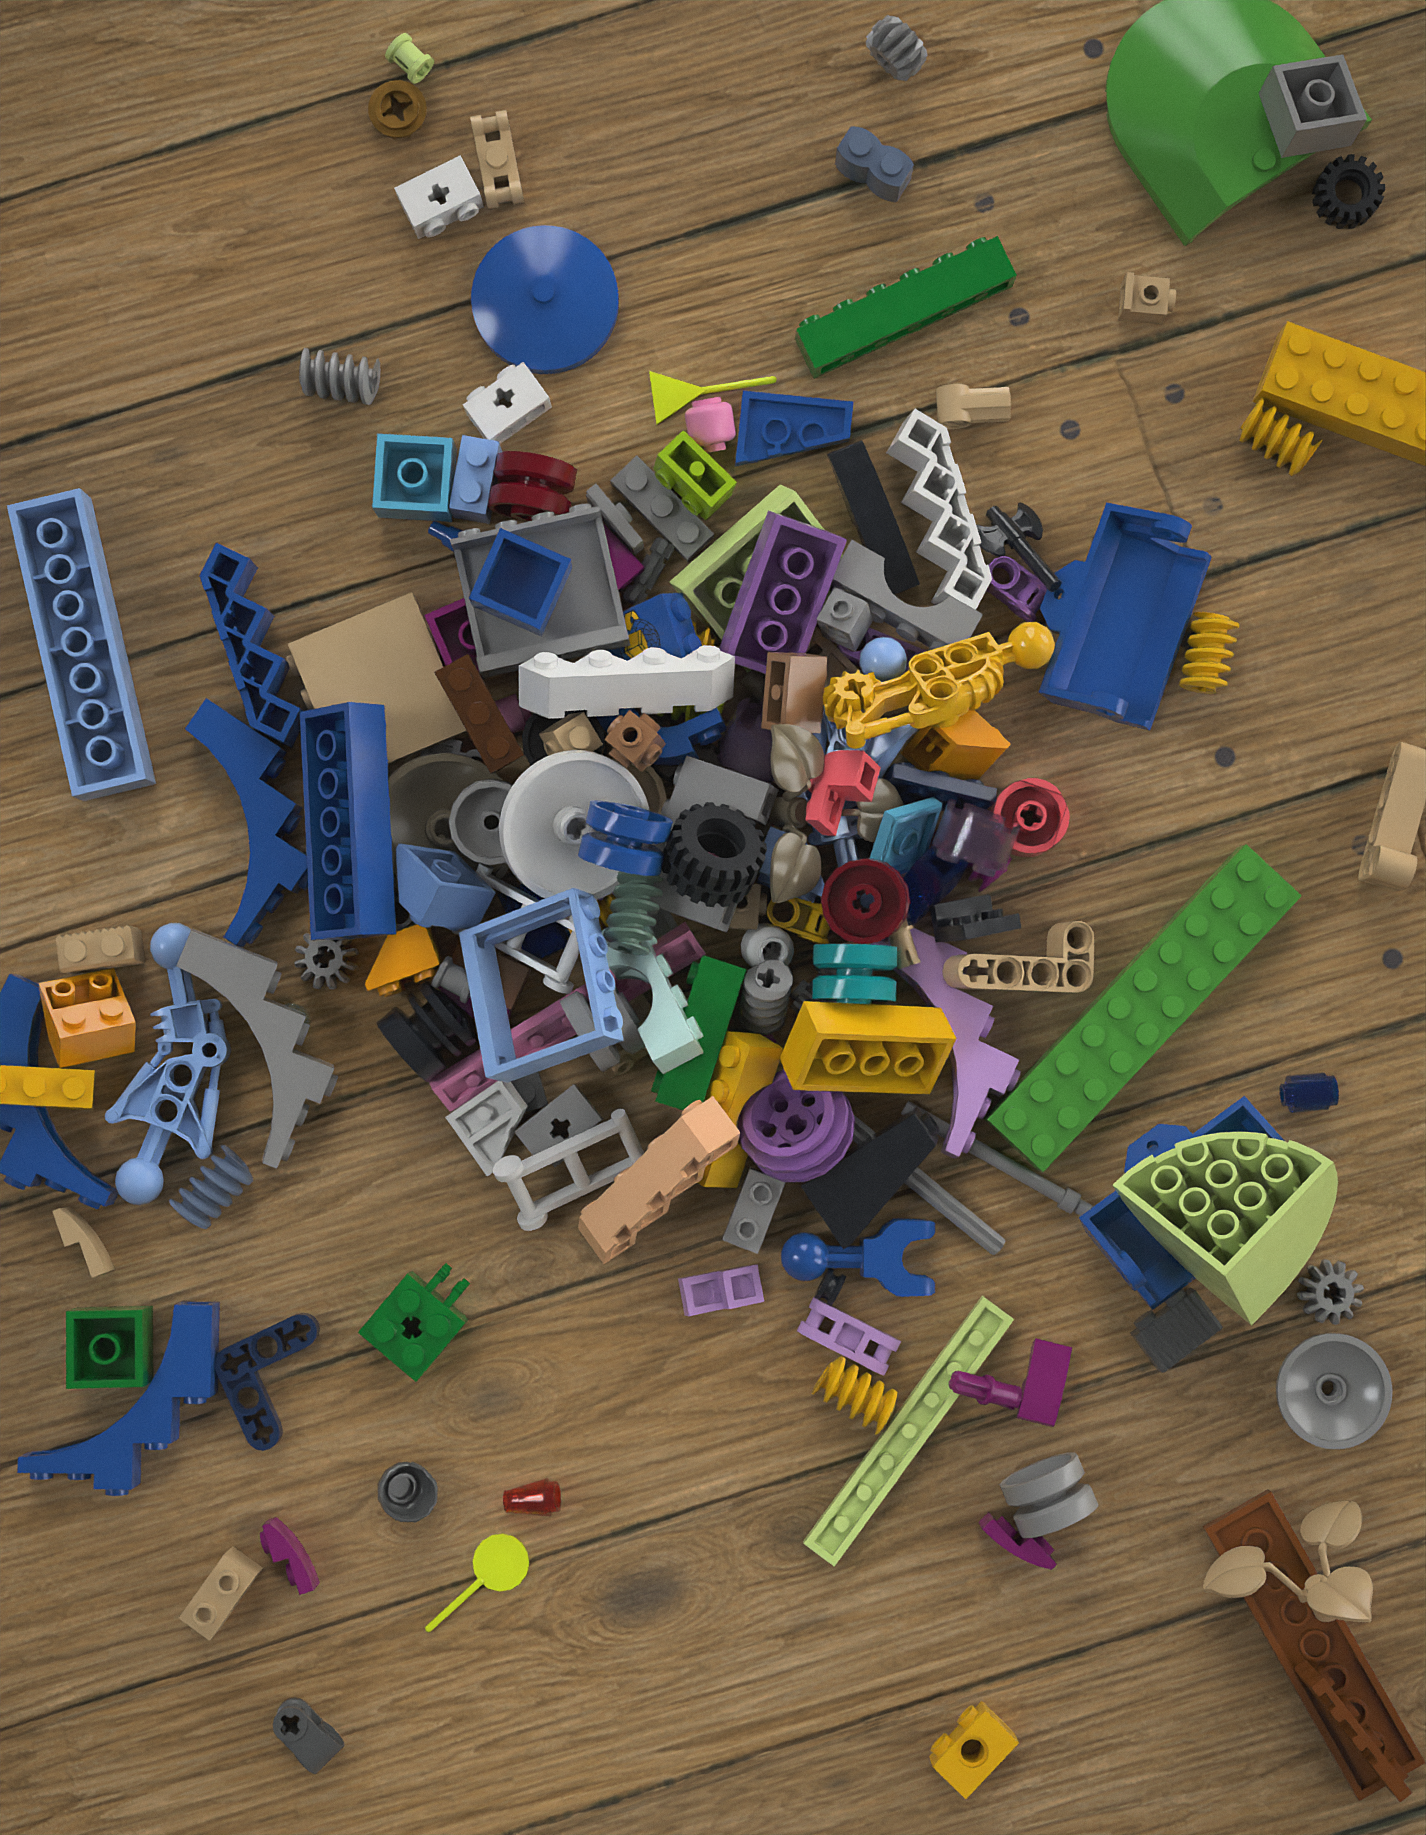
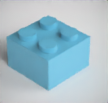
M377 434L372 508L378 518L452 522L449 503L457 457V448L452 438Z

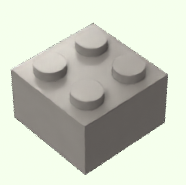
M1343 54L1275 65L1272 67L1258 93L1281 158L1351 146L1367 120Z

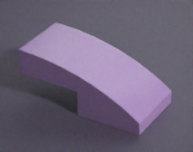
M758 1264L678 1278L685 1316L764 1302Z

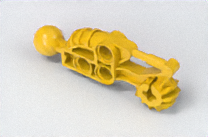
M1023 622L1012 630L1008 641L1000 645L996 643L989 632L913 656L909 661L908 671L900 677L885 682L876 679L874 672L863 675L859 669L855 674L843 671L841 678L831 677L830 684L824 688L823 705L825 706V714L828 721L836 724L837 729L846 727V743L853 749L863 747L867 739L889 733L892 729L908 724L916 729L931 725L939 728L950 727L958 721L959 716L968 712V708L971 711L976 710L981 706V702L988 703L994 698V695L998 694L1004 683L1003 665L1014 662L1024 669H1038L1048 663L1055 648L1052 633L1047 627L1038 622ZM909 705L907 713L888 719L886 717L879 719L886 712Z

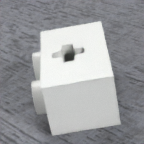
M461 155L394 188L418 239L424 236L428 238L434 237L443 232L446 225L458 219L459 221L469 220L479 212V209L484 207L480 192ZM442 197L446 203L440 205L436 199Z
M524 362L517 367L515 365L506 367L497 375L498 380L487 388L484 386L478 387L467 396V402L463 404L467 416L484 439L499 441L501 444L552 408L549 396ZM505 398L508 402L511 401L512 406L506 408L504 405H500L499 400Z

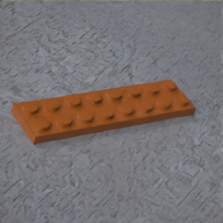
M1268 1489L1203 1526L1219 1557L1236 1547H1259L1265 1555L1264 1563H1272L1301 1590H1304L1305 1582L1309 1577L1318 1574L1275 1497ZM1265 1571L1266 1580L1255 1593L1242 1598L1355 1797L1361 1801L1385 1787V1784L1293 1669L1304 1659L1314 1668L1321 1665L1335 1682L1331 1687L1339 1698L1345 1695L1360 1715L1355 1718L1363 1729L1369 1726L1382 1741L1384 1746L1380 1751L1388 1761L1394 1757L1406 1773L1425 1764L1426 1762L1346 1622L1338 1619L1331 1622L1319 1621L1308 1602H1300L1298 1596L1271 1572Z

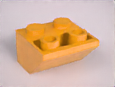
M968 708V712L959 716L958 721L950 727L939 728L931 725L921 728L901 754L917 769L928 772L943 771L948 773L950 777L961 780H978L1011 743L1002 736L998 729L992 727L975 710L971 711Z
M416 924L399 930L394 935H387L365 982L367 991L379 993V996L386 998L405 991L404 984L415 980V983H420L421 985L425 981H433L440 965L445 959L433 926L425 928Z
M114 968L39 983L49 1042L59 1068L135 1051L136 1022Z

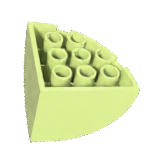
M1221 1132L1202 1135L1174 1144V1149L1166 1151L1155 1158L1151 1155L1143 1159L1113 1184L1114 1189L1140 1223L1187 1271L1233 1311L1253 1325L1299 1274L1327 1227L1335 1204L1338 1187V1177L1334 1162L1292 1140L1286 1142L1268 1138L1267 1134L1254 1132Z

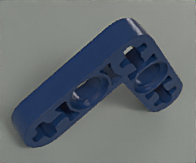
M309 1313L295 1314L221 1350L215 1358L217 1376L248 1443L256 1450L264 1451L272 1448L280 1441L283 1433L282 1423L257 1370L298 1352L316 1341L320 1332L319 1322ZM299 1320L302 1325L309 1324L311 1330L306 1333L308 1340L304 1341L301 1336H297L287 1341L291 1349L286 1350L285 1339L277 1329L282 1327L283 1335L297 1328L295 1321ZM270 1336L277 1342V1352L273 1357H264L258 1352L257 1343L261 1337ZM248 1344L250 1356L257 1365L252 1366V1360L249 1359L237 1366L238 1373H235L233 1368L227 1370L224 1367V1363L229 1360L227 1354L230 1353L233 1358L248 1352L243 1346ZM244 1387H252L258 1393L259 1400L253 1408H246L239 1402V1392ZM263 1407L267 1414H262L260 1420L264 1427L271 1425L274 1431L269 1435V1442L264 1437H256L255 1432L260 1429L257 1419L255 1418L249 1422L246 1417L255 1414Z

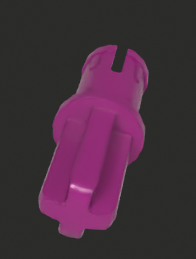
M958 1370L952 1373L949 1380V1388L954 1393L975 1398L981 1405L992 1403L1015 1410L1022 1401V1389L1019 1386L996 1381L993 1376L988 1374L980 1377Z

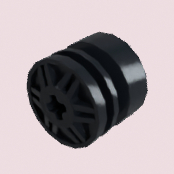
M425 981L419 986V989L428 1002L423 1004L419 998L411 993L407 996V999L415 1013L409 1017L403 1010L394 1007L376 1023L382 1034L402 1059L425 1082H429L447 1067L443 1056L439 1052L443 1047L459 1057L463 1052L454 1038L458 1036L469 1047L477 1042V1039L470 1029L467 1018L445 993L440 992L431 986L428 981Z

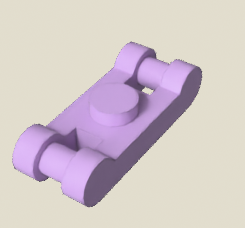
M813 1297L809 1305L811 1311L806 1321H801L797 1332L884 1376L889 1367L887 1361L892 1351H897L901 1341L828 1305L823 1300ZM825 1316L835 1321L829 1334L819 1329ZM870 1339L879 1344L873 1356L864 1352Z

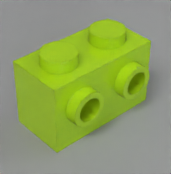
M684 430L657 455L653 468L656 472L657 480L669 490L673 488L682 497L681 501L690 513L695 516L699 514L705 520L732 496L737 483Z

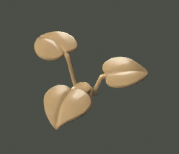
M1354 1501L1333 1502L1317 1507L1303 1519L1300 1528L1301 1536L1307 1544L1319 1545L1318 1551L1323 1575L1317 1574L1309 1577L1305 1582L1304 1590H1301L1272 1563H1264L1265 1555L1261 1548L1240 1546L1225 1552L1211 1565L1203 1584L1205 1593H1215L1228 1598L1249 1596L1264 1584L1266 1580L1265 1571L1271 1572L1298 1596L1300 1602H1308L1319 1621L1331 1622L1338 1619L1370 1623L1372 1619L1371 1602L1373 1596V1582L1370 1575L1358 1567H1342L1330 1573L1327 1559L1328 1546L1336 1549L1345 1548L1358 1536L1362 1526V1513L1359 1505Z

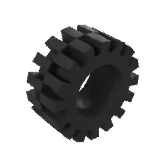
M1348 154L1345 160L1340 156L1333 163L1330 162L1317 179L1312 194L1315 195L1312 200L1313 207L1319 205L1316 213L1319 218L1325 214L1328 217L1325 223L1329 226L1333 221L1337 222V229H1343L1346 224H1348V229L1355 228L1358 223L1363 225L1382 203L1385 184H1380V182L1384 178L1382 172L1374 173L1377 167L1374 162L1369 167L1365 165L1366 157L1361 156L1358 161H1355V154ZM1342 180L1355 182L1361 189V200L1352 205L1341 202L1335 194L1336 184Z

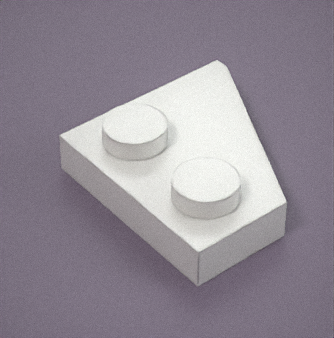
M497 1081L445 1118L486 1176H489L493 1173L494 1164L503 1157L515 1133L514 1131H516L528 1106L511 1082Z

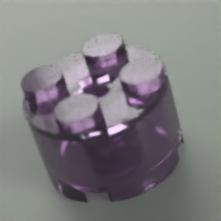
M746 698L738 704L726 725L727 729L722 732L719 738L718 747L720 752L717 758L727 768L735 769L742 775L771 784L775 782L771 770L772 732L771 730L761 728L764 699L761 698L759 703H749L751 698Z
M949 799L932 842L938 848L936 856L952 863H958L959 858L974 864L972 868L974 871L990 877H994L996 870L1004 871L1021 826L1014 822L1011 829L1005 826V817L972 804L965 803L963 810L954 808L957 800Z

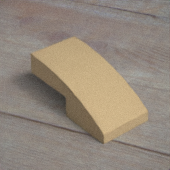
M71 1207L52 1211L64 1247L80 1243L91 1278L115 1270L104 1244L82 1216Z

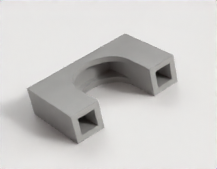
M686 756L684 763L679 764L673 778L675 788L671 799L665 801L661 815L672 819L673 828L676 819L679 818L680 813L685 809L690 810V807L695 804L704 807L705 802H714L715 806L719 807L721 804L729 805V809L735 812L737 809L742 811L746 819L751 818L754 822L766 825L779 790L769 783ZM666 842L652 845L658 847L663 852ZM661 870V874L658 876L663 878V881L654 883V886L661 889L663 895L662 897H651L650 901L658 904L662 910L727 933L738 903L732 901L730 906L721 907L719 903H716L714 907H706L704 902L699 901L698 904L691 902V897L687 895L682 897L676 892L678 888L676 885L670 886L666 880L668 874L663 873Z

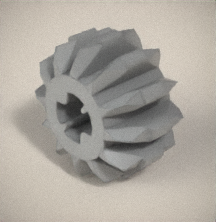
M887 15L871 28L872 31L866 36V46L870 50V55L876 59L878 65H881L886 73H890L894 79L907 81L921 69L928 56L927 50L923 46V41L916 36V32L912 31L907 23H903L899 17Z
M305 933L303 938L309 944L308 948L303 946H296L295 948L296 952L305 954V959L294 962L295 967H308L302 973L301 979L308 981L315 976L313 987L316 989H321L325 979L329 989H336V976L342 982L348 983L350 978L344 970L346 968L355 971L358 969L357 964L348 962V957L359 955V950L356 948L345 949L353 939L339 941L311 940V934ZM328 948L327 952L335 954V959L329 961L330 967L326 968V964L319 963V957L324 956V949Z
M1323 1259L1320 1263V1270L1313 1265H1309L1307 1270L1312 1278L1309 1280L1300 1277L1298 1280L1300 1284L1307 1286L1306 1291L1297 1293L1298 1299L1309 1300L1304 1305L1303 1311L1307 1314L1315 1312V1321L1323 1323L1328 1317L1334 1325L1340 1323V1313L1348 1319L1353 1318L1354 1315L1349 1306L1361 1307L1362 1305L1361 1300L1354 1298V1293H1360L1364 1290L1361 1284H1351L1357 1278L1358 1273L1354 1270L1345 1272L1346 1264L1341 1261H1337L1332 1267L1329 1260ZM1328 1284L1337 1288L1336 1295L1331 1294L1332 1300L1324 1297V1289H1330L1327 1286Z

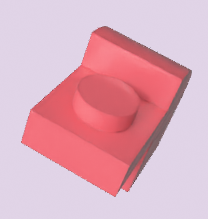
M838 750L824 755L823 772L820 776L810 779L811 788L809 791L812 793V796L806 806L805 820L822 835L836 836L845 801L872 802L881 767L865 751Z

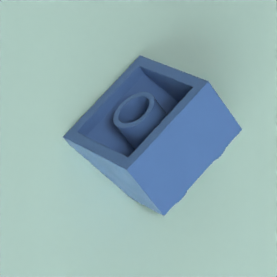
M398 844L396 848L399 903L411 914L410 919L414 923L425 928H430L431 925L442 926L452 931L469 929L480 924L496 892L456 852L406 844Z

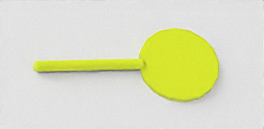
M504 1533L494 1534L482 1540L475 1550L472 1561L474 1573L478 1579L426 1625V1632H431L480 1586L484 1585L488 1589L499 1592L511 1590L518 1586L527 1575L529 1567L528 1552L523 1543L514 1536Z

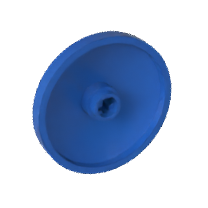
M541 225L513 232L497 242L488 251L475 273L471 290V305L478 331L483 341L497 357L507 364L515 365L516 367L524 362L531 373L555 374L584 364L606 344L617 320L619 295L613 269L605 255L594 243L572 230L557 226Z

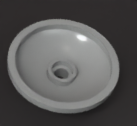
M1324 1333L1305 1339L1286 1356L1277 1376L1276 1398L1283 1419L1299 1437L1321 1448L1346 1449L1365 1442L1381 1428L1388 1416L1392 1403V1382L1384 1361L1371 1346L1350 1335ZM1326 1381L1333 1383V1390L1329 1394L1322 1392V1385Z

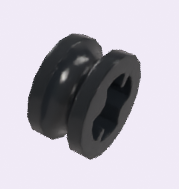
M832 1268L827 1269L814 1296L818 1300L825 1298L830 1306L835 1302L846 1279V1276L843 1274L836 1276Z

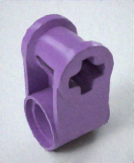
M1006 556L995 558L988 565L991 576L993 569L1003 568L1008 572L1010 580L1008 584H999L992 576V581L987 591L1007 605L1021 619L1027 622H1034L1037 619L1035 614L1041 607L1047 588L1036 575L1029 572L1014 559ZM1034 593L1035 596L1032 598L1029 604H1027V600Z

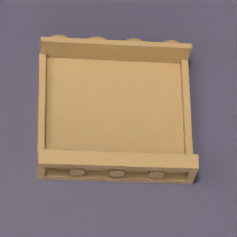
M413 592L288 643L291 655L286 656L287 662L295 677L301 675L306 689L300 692L308 710L346 702L385 705L388 765L457 737L461 740L469 736L434 673L443 668L444 663Z

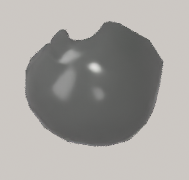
M406 1461L394 1464L385 1470L378 1482V1501L381 1507L390 1517L399 1522L416 1523L430 1515L437 1503L438 1486L436 1480L424 1467L415 1462L410 1463Z

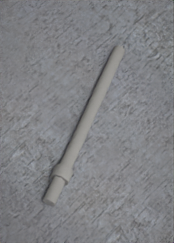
M908 1101L901 1114L905 1115L917 1107V1105ZM918 1106L922 1114L927 1112L926 1110ZM929 1113L939 1127L940 1131L936 1134L945 1138L950 1124ZM974 1139L968 1151L969 1153L1057 1202V1207L1069 1214L1075 1212L1081 1216L1094 1207L1080 1199L1081 1194L1069 1187L1066 1189L1059 1187Z

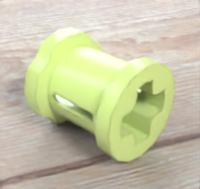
M403 33L396 37L389 45L385 54L386 60L390 63L395 62L408 74L407 78L413 84L423 80L434 65V59L429 54L424 55L412 43V37L408 33Z

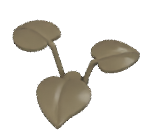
M774 724L771 726L772 775L776 784L781 789L788 791L783 793V797L775 799L769 815L771 823L776 827H783V832H786L775 843L771 857L770 889L772 902L781 903L807 894L817 885L821 875V858L818 850L812 845H806L807 836L797 829L808 823L805 820L808 802L804 798L797 796L811 788L810 779L820 776L823 772L824 751L819 740L812 733L804 728L790 724ZM878 778L872 802H857L858 809H843L841 816H858L857 832L859 836L866 841L875 842L884 811L903 806L904 804L894 785L885 779Z

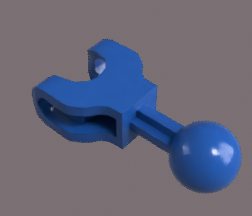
M893 1218L882 1225L873 1236L860 1237V1246L850 1245L844 1250L841 1245H826L815 1234L807 1232L798 1233L791 1236L782 1248V1266L788 1275L799 1281L814 1280L821 1276L826 1268H860V1275L862 1277L876 1278L885 1289L896 1296H930L935 1293V1281L926 1275L909 1273L903 1266L902 1255L904 1248L910 1242L932 1238L935 1234L936 1223L927 1219Z

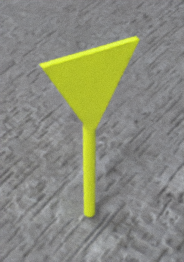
M649 371L656 425L700 395L774 384L777 378L770 376L699 387Z

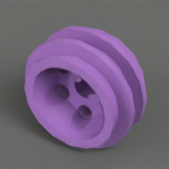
M785 1070L775 1073L772 1084L758 1090L746 1102L739 1115L738 1130L740 1131L739 1137L744 1151L765 1175L782 1182H806L826 1174L843 1159L853 1140L855 1118L850 1102L843 1092L793 1090ZM806 1102H814L810 1107L804 1106ZM775 1127L776 1133L769 1137L771 1128Z

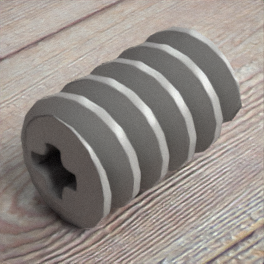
M304 348L299 366V381L302 391L306 396L312 397L317 390L318 396L324 399L329 397L331 393L333 399L341 401L346 394L348 402L356 403L359 397H361L363 404L370 405L379 388L380 361L377 359L372 369L369 368L367 357L363 356L359 365L354 366L353 355L348 354L344 364H340L338 353L333 352L330 361L325 362L323 350H319L315 360H311L309 349Z
M776 959L765 960L749 969L744 976L738 1019L741 1026L748 1032L767 1035L779 1031L784 1026L793 976L790 969L783 962Z

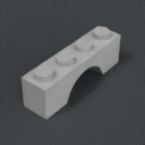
M851 540L838 563L829 591L832 592L835 587L868 602L874 622H885L896 628L897 634L911 642L917 640L928 646L929 650L971 637L983 616L982 613L952 596H949L939 604L929 607H916L904 603L891 592L884 576L885 558Z

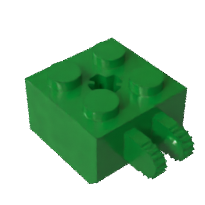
M447 1263L440 1268L428 1284L413 1271L407 1273L358 1332L415 1382L422 1377L469 1320L453 1306L470 1285L466 1279L463 1278L462 1281H458L446 1299L435 1291L437 1286L443 1283L450 1275L452 1268ZM407 1317H409L410 1321L414 1318H418L421 1321L418 1327L422 1331L421 1334L417 1335V1332L412 1334L408 1331Z

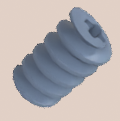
M221 1145L226 1155L224 1159L215 1155L210 1157L215 1166L213 1170L205 1166L200 1167L205 1178L203 1181L192 1176L189 1180L194 1188L192 1192L184 1188L178 1190L183 1198L181 1203L174 1199H169L171 1206L185 1220L203 1229L211 1226L209 1216L214 1218L220 1217L222 1210L219 1205L229 1207L232 1204L230 1194L239 1196L243 1193L240 1182L246 1185H250L253 1182L248 1166L226 1145Z

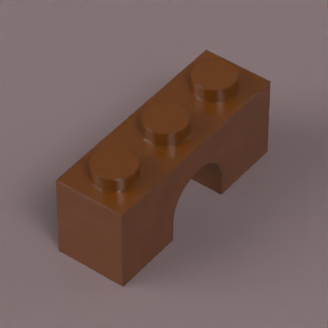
M469 654L434 672L491 774L525 756Z

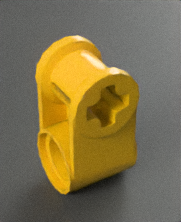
M799 898L784 901L790 905L792 917L788 922L783 923L773 917L772 910L775 902H772V900L768 902L765 916L768 923L811 943H830L827 939L830 926L823 916L822 904L811 903ZM819 916H821L817 931L815 932Z

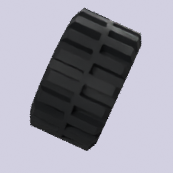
M705 802L704 807L699 804L692 805L690 810L685 809L680 813L679 818L676 819L669 840L666 842L663 850L665 857L662 871L668 874L666 880L670 886L676 885L678 887L676 892L682 897L684 895L691 897V902L698 904L701 901L705 903L706 907H714L716 903H719L721 907L730 906L732 901L738 903L743 899L744 895H748L766 858L767 846L766 843L762 842L764 835L761 830L755 829L756 823L751 818L746 819L744 813L738 809L736 812L729 809V805L721 804L719 807L715 806L714 802Z

